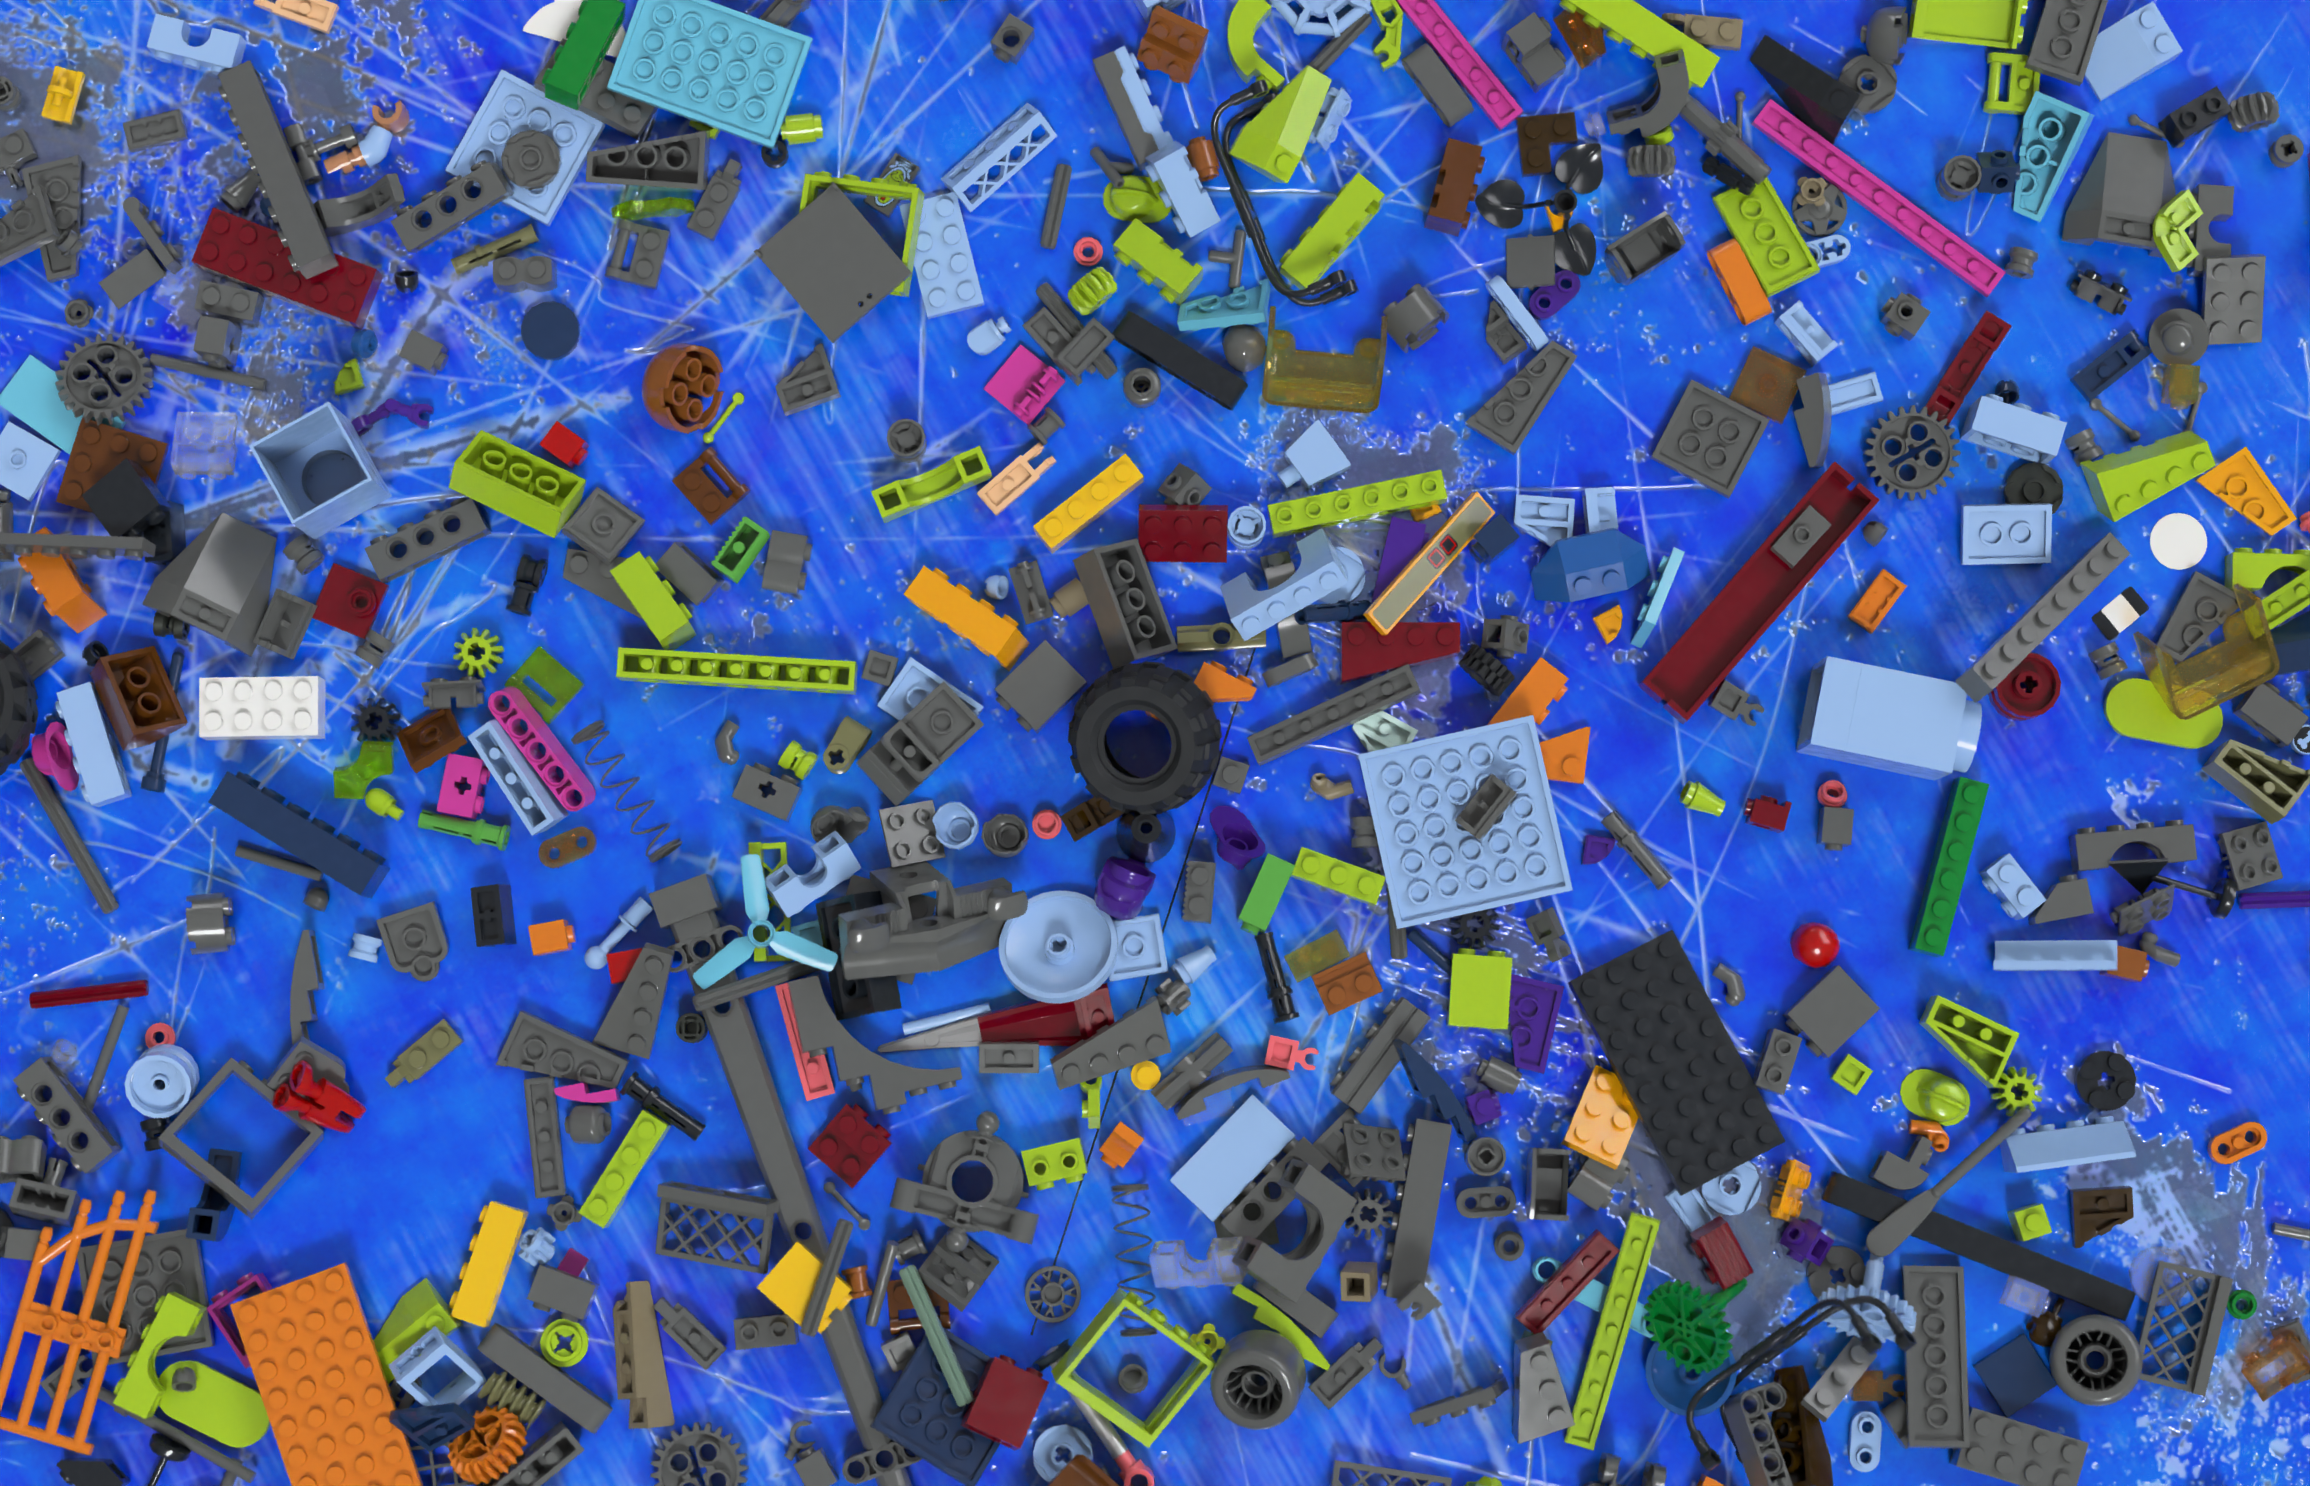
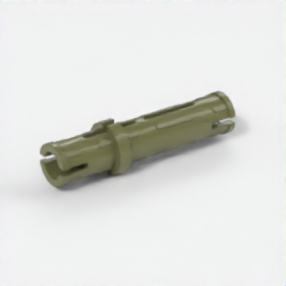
M529 224L527 227L483 246L478 244L474 246V250L451 258V262L457 275L460 276L462 273L481 265L484 268L489 265L488 262L539 240L532 224Z

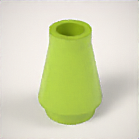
M1688 781L1679 798V802L1683 803L1685 808L1713 814L1717 817L1721 815L1726 804L1725 800L1719 798L1698 781L1695 783Z

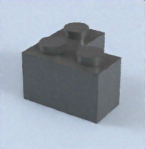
M1533 12L1506 32L1501 48L1532 90L1537 93L1564 73L1566 59L1558 48L1553 49L1549 43L1552 29L1544 17L1539 18Z

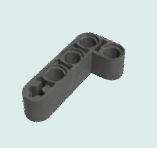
M1776 1382L1767 1383L1731 1395L1724 1403V1412L1751 1486H1793L1767 1414L1780 1409L1786 1403V1392Z

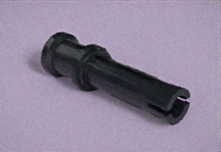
M1273 932L1255 936L1270 990L1267 991V999L1271 1000L1275 1013L1274 1024L1300 1017L1299 1012H1295L1291 998L1293 990L1285 982L1273 939Z
M635 1071L623 1086L620 1094L623 1096L627 1094L641 1104V1109L647 1111L651 1109L671 1125L692 1138L693 1141H696L706 1125L700 1123L662 1096L659 1087H652L639 1078V1073Z

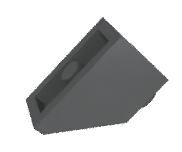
M2077 874L2059 877L2060 883L2049 887L2044 895L2046 901L2034 910L2028 919L2029 925L2094 913L2087 878L2077 879Z

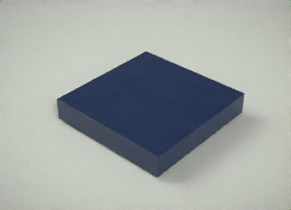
M2020 1334L1973 1365V1368L2005 1417L2011 1416L2057 1386L2025 1334Z

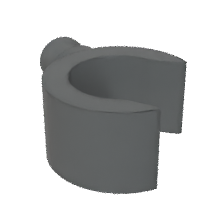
M1383 1353L1378 1362L1380 1371L1386 1377L1395 1378L1397 1383L1401 1384L1403 1390L1410 1388L1412 1384L1404 1372L1406 1369L1405 1358L1402 1356L1399 1370L1390 1373L1384 1368L1386 1354Z
M802 1420L792 1427L790 1431L792 1442L788 1446V1451L784 1454L787 1459L792 1461L801 1449L809 1448L816 1442L802 1443L796 1438L797 1428L812 1424L811 1421Z

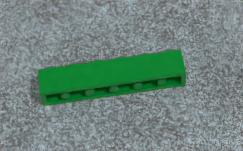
M1961 776L1953 779L1908 950L1936 958L1942 957L1945 954L1989 784Z

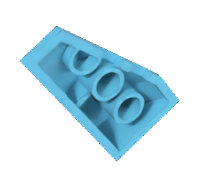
M2035 91L2023 118L2022 143L2019 153L2020 178L2016 181L2013 211L2038 222L2042 221L2094 118L2093 114Z

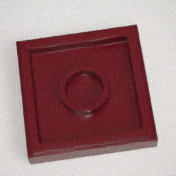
M333 563L317 600V608L312 618L366 640L365 635L369 629H372L390 586ZM357 587L368 588L376 597L374 611L364 617L355 616L348 610L346 605V598L349 592ZM361 597L357 601L358 607H364L367 603L365 597Z

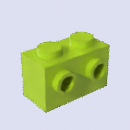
M1081 1137L1021 1151L1029 1187L1036 1185L1037 1191L1055 1187L1053 1182L1055 1180L1065 1178L1066 1184L1084 1180L1082 1174L1089 1172Z

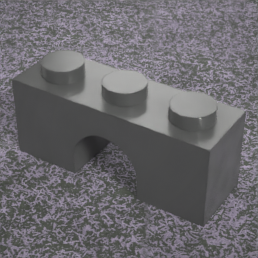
M2198 184L2192 190L2191 194L2203 214L2185 229L2186 234L2199 253L2198 256L2185 266L2188 267L2187 276L2203 277L2204 256L2231 255V244L2215 241L2209 233V224L2211 221L2225 222L2233 215L2234 186Z

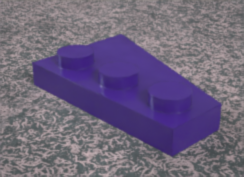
M1511 974L1509 1018L1515 1067L1544 1074L1564 986Z

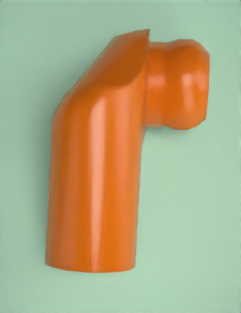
M1910 1119L1909 1134L1924 1135L1933 1142L1931 1146L1937 1152H1944L1948 1149L1949 1137L1938 1122Z

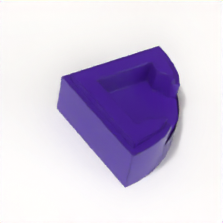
M1586 835L1581 865L1595 864L1606 858L1612 851L1616 839Z

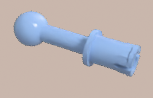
M639 897L622 916H618L621 923L599 946L590 947L586 951L584 956L586 965L595 970L603 968L608 962L606 954L617 945L630 929L636 933V927L653 908L643 898Z

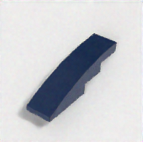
M1398 1038L1393 1040L1392 1042L1414 1094L1423 1099L1429 1097L1436 1116L1445 1121L1451 1119L1459 1138L1466 1142L1477 1138L1465 1110L1446 1082L1406 1042Z

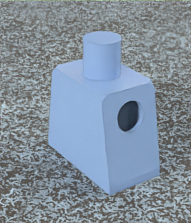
M1318 419L1284 453V458L1289 466L1279 472L1277 476L1285 488H1289L1298 480H1301L1307 489H1311L1348 471L1351 463Z

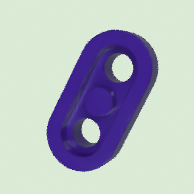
M1569 270L1556 273L1555 286H1542L1531 296L1528 304L1531 315L1538 320L1552 318L1578 294L1580 290L1578 276ZM1561 281H1569L1571 287L1569 289L1562 288ZM1546 299L1549 302V307L1542 308L1539 305V300Z

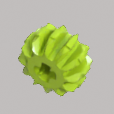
M1097 267L1086 273L1085 276L1072 286L1068 291L1067 298L1076 311L1078 310L1081 315H1088L1099 309L1100 306L1112 297L1117 290V284L1109 272L1103 267Z
M472 628V638L466 633H462L461 637L465 640V643L455 642L454 647L462 650V652L453 655L455 660H463L458 665L459 670L463 671L468 668L467 675L474 677L478 670L481 678L486 677V668L492 673H496L497 670L492 664L494 662L498 664L503 663V659L496 656V654L504 652L503 646H495L500 638L497 635L489 638L490 631L488 629H484L480 635L477 628ZM476 647H480L485 651V654H481L482 658L479 660L473 656V651L477 652Z
M2008 1067V1076L2002 1072L1999 1078L2002 1083L1998 1082L1995 1087L1999 1089V1093L1991 1094V1099H2001L1996 1108L2002 1110L2007 1106V1116H2013L2015 1111L2018 1112L2023 1107H2028L2031 1112H2034L2036 1108L2031 1101H2042L2041 1096L2035 1095V1091L2041 1090L2042 1085L2032 1084L2036 1080L2037 1075L2030 1074L2027 1076V1068L2021 1067L2018 1073L2015 1067ZM2018 1087V1090L2022 1091V1095L2015 1097V1094L2011 1092V1088Z

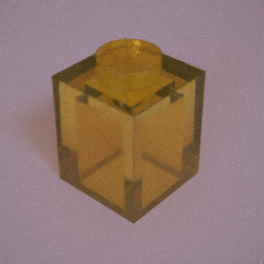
M2171 363L2163 369L2161 403L2170 404L2172 409H2188V406L2197 402L2200 366Z

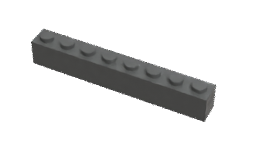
M249 60L219 73L218 76L222 85L218 87V90L224 102H229L232 109L228 110V114L234 126L240 127L242 133L238 134L239 141L245 151L248 149L252 157L247 159L253 173L255 175L259 174L262 180L257 183L263 197L265 199L269 198L271 206L267 208L274 223L279 222L282 230L277 231L283 246L285 248L289 246L292 254L287 257L295 272L300 271L307 280L338 266V262L258 71Z
M2109 532L2072 565L1955 682L1975 703L1978 702L2023 661L2131 553Z

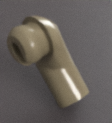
M1320 772L1315 773L1311 777L1310 787L1316 794L1326 800H1333L1354 793L1350 779L1335 784L1327 779L1325 774Z

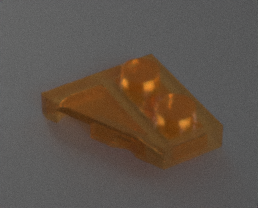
M1564 10L1553 20L1581 69L1587 68L1606 53L1602 28L1599 26L1598 29H1595L1582 20L1584 16L1577 11L1573 14Z

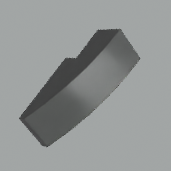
M1817 372L1796 379L1804 408L1793 411L1810 468L1823 467L1831 434L1832 409L1826 374Z

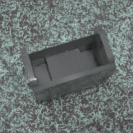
M1664 211L1609 245L1605 250L1606 266L1617 283L1630 285L1669 261L1684 247L1686 242L1671 216Z
M1530 1148L1527 1156L1525 1210L1527 1219L1569 1221V1216L1567 1215L1569 1155H1571L1572 1150Z

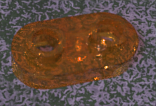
M576 827L544 841L538 851L539 859L549 868L563 867L591 855L596 849L597 838L590 829ZM586 837L587 845L580 848L577 844L578 839ZM554 848L560 851V856L557 859L550 857V852Z

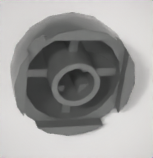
M1889 6L1881 8L1870 16L1868 25H1862L1861 43H1866L1867 52L1875 61L1886 65L1900 66L1902 64L1905 54L1899 53V49L1903 47V44L1906 45L1908 13H1904L1907 9L1906 7Z

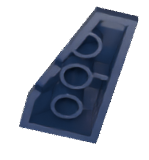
M2310 611L2227 654L2232 683L2310 671Z

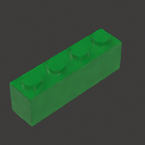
M618 0L582 1L578 11L579 18L577 22L570 24L566 34L567 41L565 45L558 47L554 57L555 64L553 68H548L543 76L542 84L545 85V98L578 110L625 20V3Z

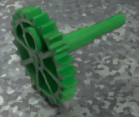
M1743 1278L1710 1296L1709 1292L1702 1295L1699 1285L1692 1289L1690 1281H1686L1682 1285L1679 1279L1673 1283L1668 1280L1663 1285L1658 1286L1647 1297L1649 1302L1644 1305V1308L1648 1313L1643 1316L1644 1319L1651 1322L1646 1327V1330L1654 1332V1336L1650 1338L1651 1341H1658L1660 1343L1657 1350H1665L1667 1352L1666 1359L1670 1360L1673 1357L1676 1367L1684 1364L1687 1372L1694 1368L1697 1374H1700L1703 1370L1709 1373L1712 1369L1719 1367L1730 1356L1728 1351L1733 1348V1345L1728 1342L1733 1338V1335L1726 1331L1731 1327V1323L1723 1321L1722 1318L1726 1315V1312L1721 1311L1747 1287V1280Z

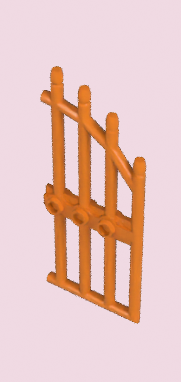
M149 1189L146 1191L143 1198L144 1203L141 1205L137 1219H119L122 1211L121 1205L124 1204L125 1191L116 1190L105 1220L86 1225L92 1201L83 1198L70 1233L49 1247L53 1228L44 1226L41 1230L40 1241L35 1249L0 1369V1413L24 1331L39 1335L41 1338L17 1421L0 1416V1429L88 1456L92 1454L94 1444L85 1442L109 1358L119 1359L121 1350L124 1347L128 1329L119 1327L145 1234H155L159 1226L158 1222L150 1221L153 1210L152 1205L155 1204L156 1191ZM115 1231H134L108 1321L104 1323L91 1319V1313ZM102 1233L79 1314L62 1310L82 1239ZM66 1250L50 1306L34 1302L43 1266ZM56 1340L69 1344V1349L46 1427L41 1429L28 1425L52 1341ZM81 1348L96 1352L98 1355L74 1438L58 1434L57 1430Z

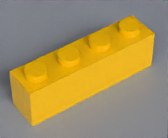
M1125 453L1033 526L1034 532L1053 554L1144 482L1143 474Z
M490 1201L489 1206L484 1205L479 1217V1222L483 1223L479 1234L475 1233L469 1246V1251H472L469 1263L465 1262L460 1271L459 1279L463 1280L459 1292L454 1291L450 1300L449 1308L453 1309L452 1317L484 1328L490 1326L529 1212L498 1201Z

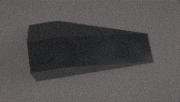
M1767 35L1763 37L1750 58L1752 64L1797 119L1834 145L1864 95Z

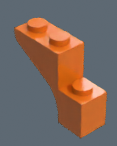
M1212 661L1211 664L1203 663L1194 683L1202 691L1207 692L1212 702L1250 701L1257 691V688L1252 686L1254 681L1241 674L1234 677L1226 673L1228 668L1215 661ZM1146 712V715L1162 722L1158 717H1156L1152 713Z

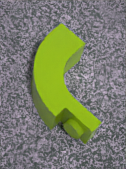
M1238 0L1228 24L1227 48L1230 61L1237 74L1246 84L1256 76V82L1265 80L1268 89L1278 93L1284 86L1285 78L1258 55L1253 43L1255 32L1271 15L1272 6L1265 0Z

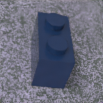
M1500 514L1473 536L1469 543V546L1472 548L1469 552L1479 564L1484 562L1488 567L1514 546L1520 536Z

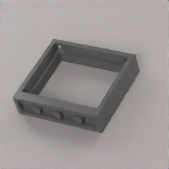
M231 1057L158 1137L160 1147L252 1220L324 1139V1131L321 1130L323 1126L300 1119L296 1110L281 1112L309 1135L253 1198L250 1197L176 1137L232 1073L272 1105L276 1090L267 1086L266 1079L263 1078L260 1081L252 1074L254 1070L242 1060L237 1062Z

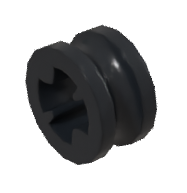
M779 140L776 141L775 147L783 155L781 158L777 156V161H772L771 156L767 155L768 151L772 152L771 148L763 146L761 150L765 164L774 169L784 166L789 157L786 146Z

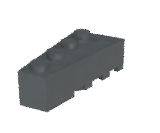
M701 131L587 152L586 182L706 190L708 186L710 131Z

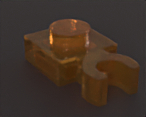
M1866 1370L1852 1387L1851 1400L1883 1401V1392H1887L1894 1397H1902L1904 1392L1894 1391L1892 1383L1895 1380H1904V1376L1891 1374L1886 1379H1883L1882 1370Z

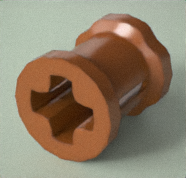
M867 1265L841 1270L842 1275L846 1278V1282L853 1288L849 1292V1295L853 1297L852 1299L873 1294L872 1289H869L867 1280Z

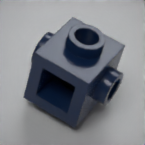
M2004 150L1976 152V161L1982 173L1981 180L1977 185L1978 193L2001 194L2003 192H2013L2015 181L2020 178V165L2015 163L2012 152Z

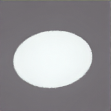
M2174 513L2161 518L2155 524L2150 536V546L2155 558L2161 564L2171 569L2183 570L2193 567L2203 558L2207 548V536L2203 526L2195 518L2183 513Z

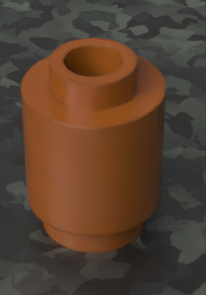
M1205 136L1191 139L1189 146L1185 147L1188 152L1186 156L1192 167H1195L1200 182L1218 177L1220 165L1213 141L1206 140Z

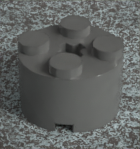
M1419 283L1412 286L1406 292L1407 297L1399 303L1397 301L1390 303L1383 310V314L1386 317L1382 321V327L1404 353H1408L1409 346L1412 350H1415L1425 344L1439 331L1436 325L1440 321L1445 324L1449 319V313L1432 293Z
M224 892L186 896V901L192 902V907L186 908L189 942L194 941L196 944V948L190 949L192 955L230 951V946L236 945L235 928L229 927L228 916H233L232 898L225 897Z

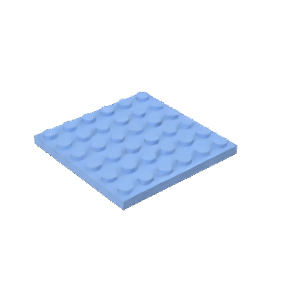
M1534 715L1358 755L1397 929L1573 890ZM1493 774L1518 793V795L1480 841L1459 825L1455 819L1468 805L1489 776Z

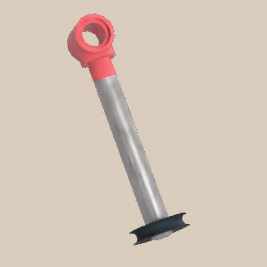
M1069 1339L1050 1348L1033 1363L1039 1365V1371L1048 1366H1051L1053 1369L1071 1347L1068 1344ZM1068 1391L1121 1469L1118 1474L1123 1480L1124 1486H1133L1131 1478L1137 1474L1144 1475L1147 1478L1148 1484L1146 1486H1154L1155 1476L1153 1471L1144 1465L1141 1459L1136 1460L1110 1421Z

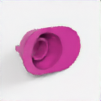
M55 721L50 723L45 733L32 738V757L35 766L40 772L45 775L54 776L63 789L72 791L77 788L79 780L78 773L73 764L72 746H69L64 735L65 726Z

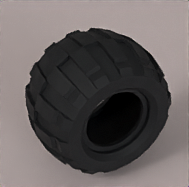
M1145 661L1144 663H1128L1113 668L1096 679L1082 693L1074 707L1075 713L1072 721L1069 723L1068 743L1072 746L1073 755L1070 756L1075 773L1082 775L1087 783L1085 788L1096 799L1101 797L1109 802L1111 808L1128 814L1129 812L1138 811L1140 815H1156L1173 808L1177 809L1190 801L1207 784L1210 776L1216 770L1221 755L1219 746L1222 732L1220 719L1216 718L1212 707L1214 703L1207 692L1202 691L1193 682L1192 677L1179 669L1173 670L1165 667L1163 663ZM1131 710H1142L1152 713L1168 729L1172 744L1171 753L1165 766L1156 774L1143 778L1135 776L1126 771L1113 757L1107 743L1106 731L1110 723L1121 713Z

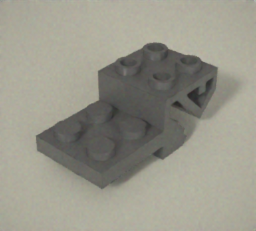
M943 681L902 720L880 738L881 740L856 762V765L896 807L982 728L984 724Z

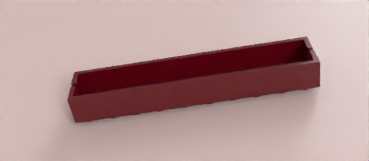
M1835 461L1638 685L1657 703L1663 699L1666 702L1663 708L1680 723L1684 724L1689 720L1879 501L1860 482L1851 491L1848 490L1846 487L1855 478ZM1810 505L1832 525L1791 569L1770 548Z

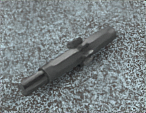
M1658 79L1652 86L1654 89H1656ZM1688 93L1686 102L1679 114L1707 140L1705 148L1713 156L1722 153L1742 173L1755 180L1757 185L1762 183L1772 169L1737 137L1739 128L1730 120L1726 124L1722 123Z

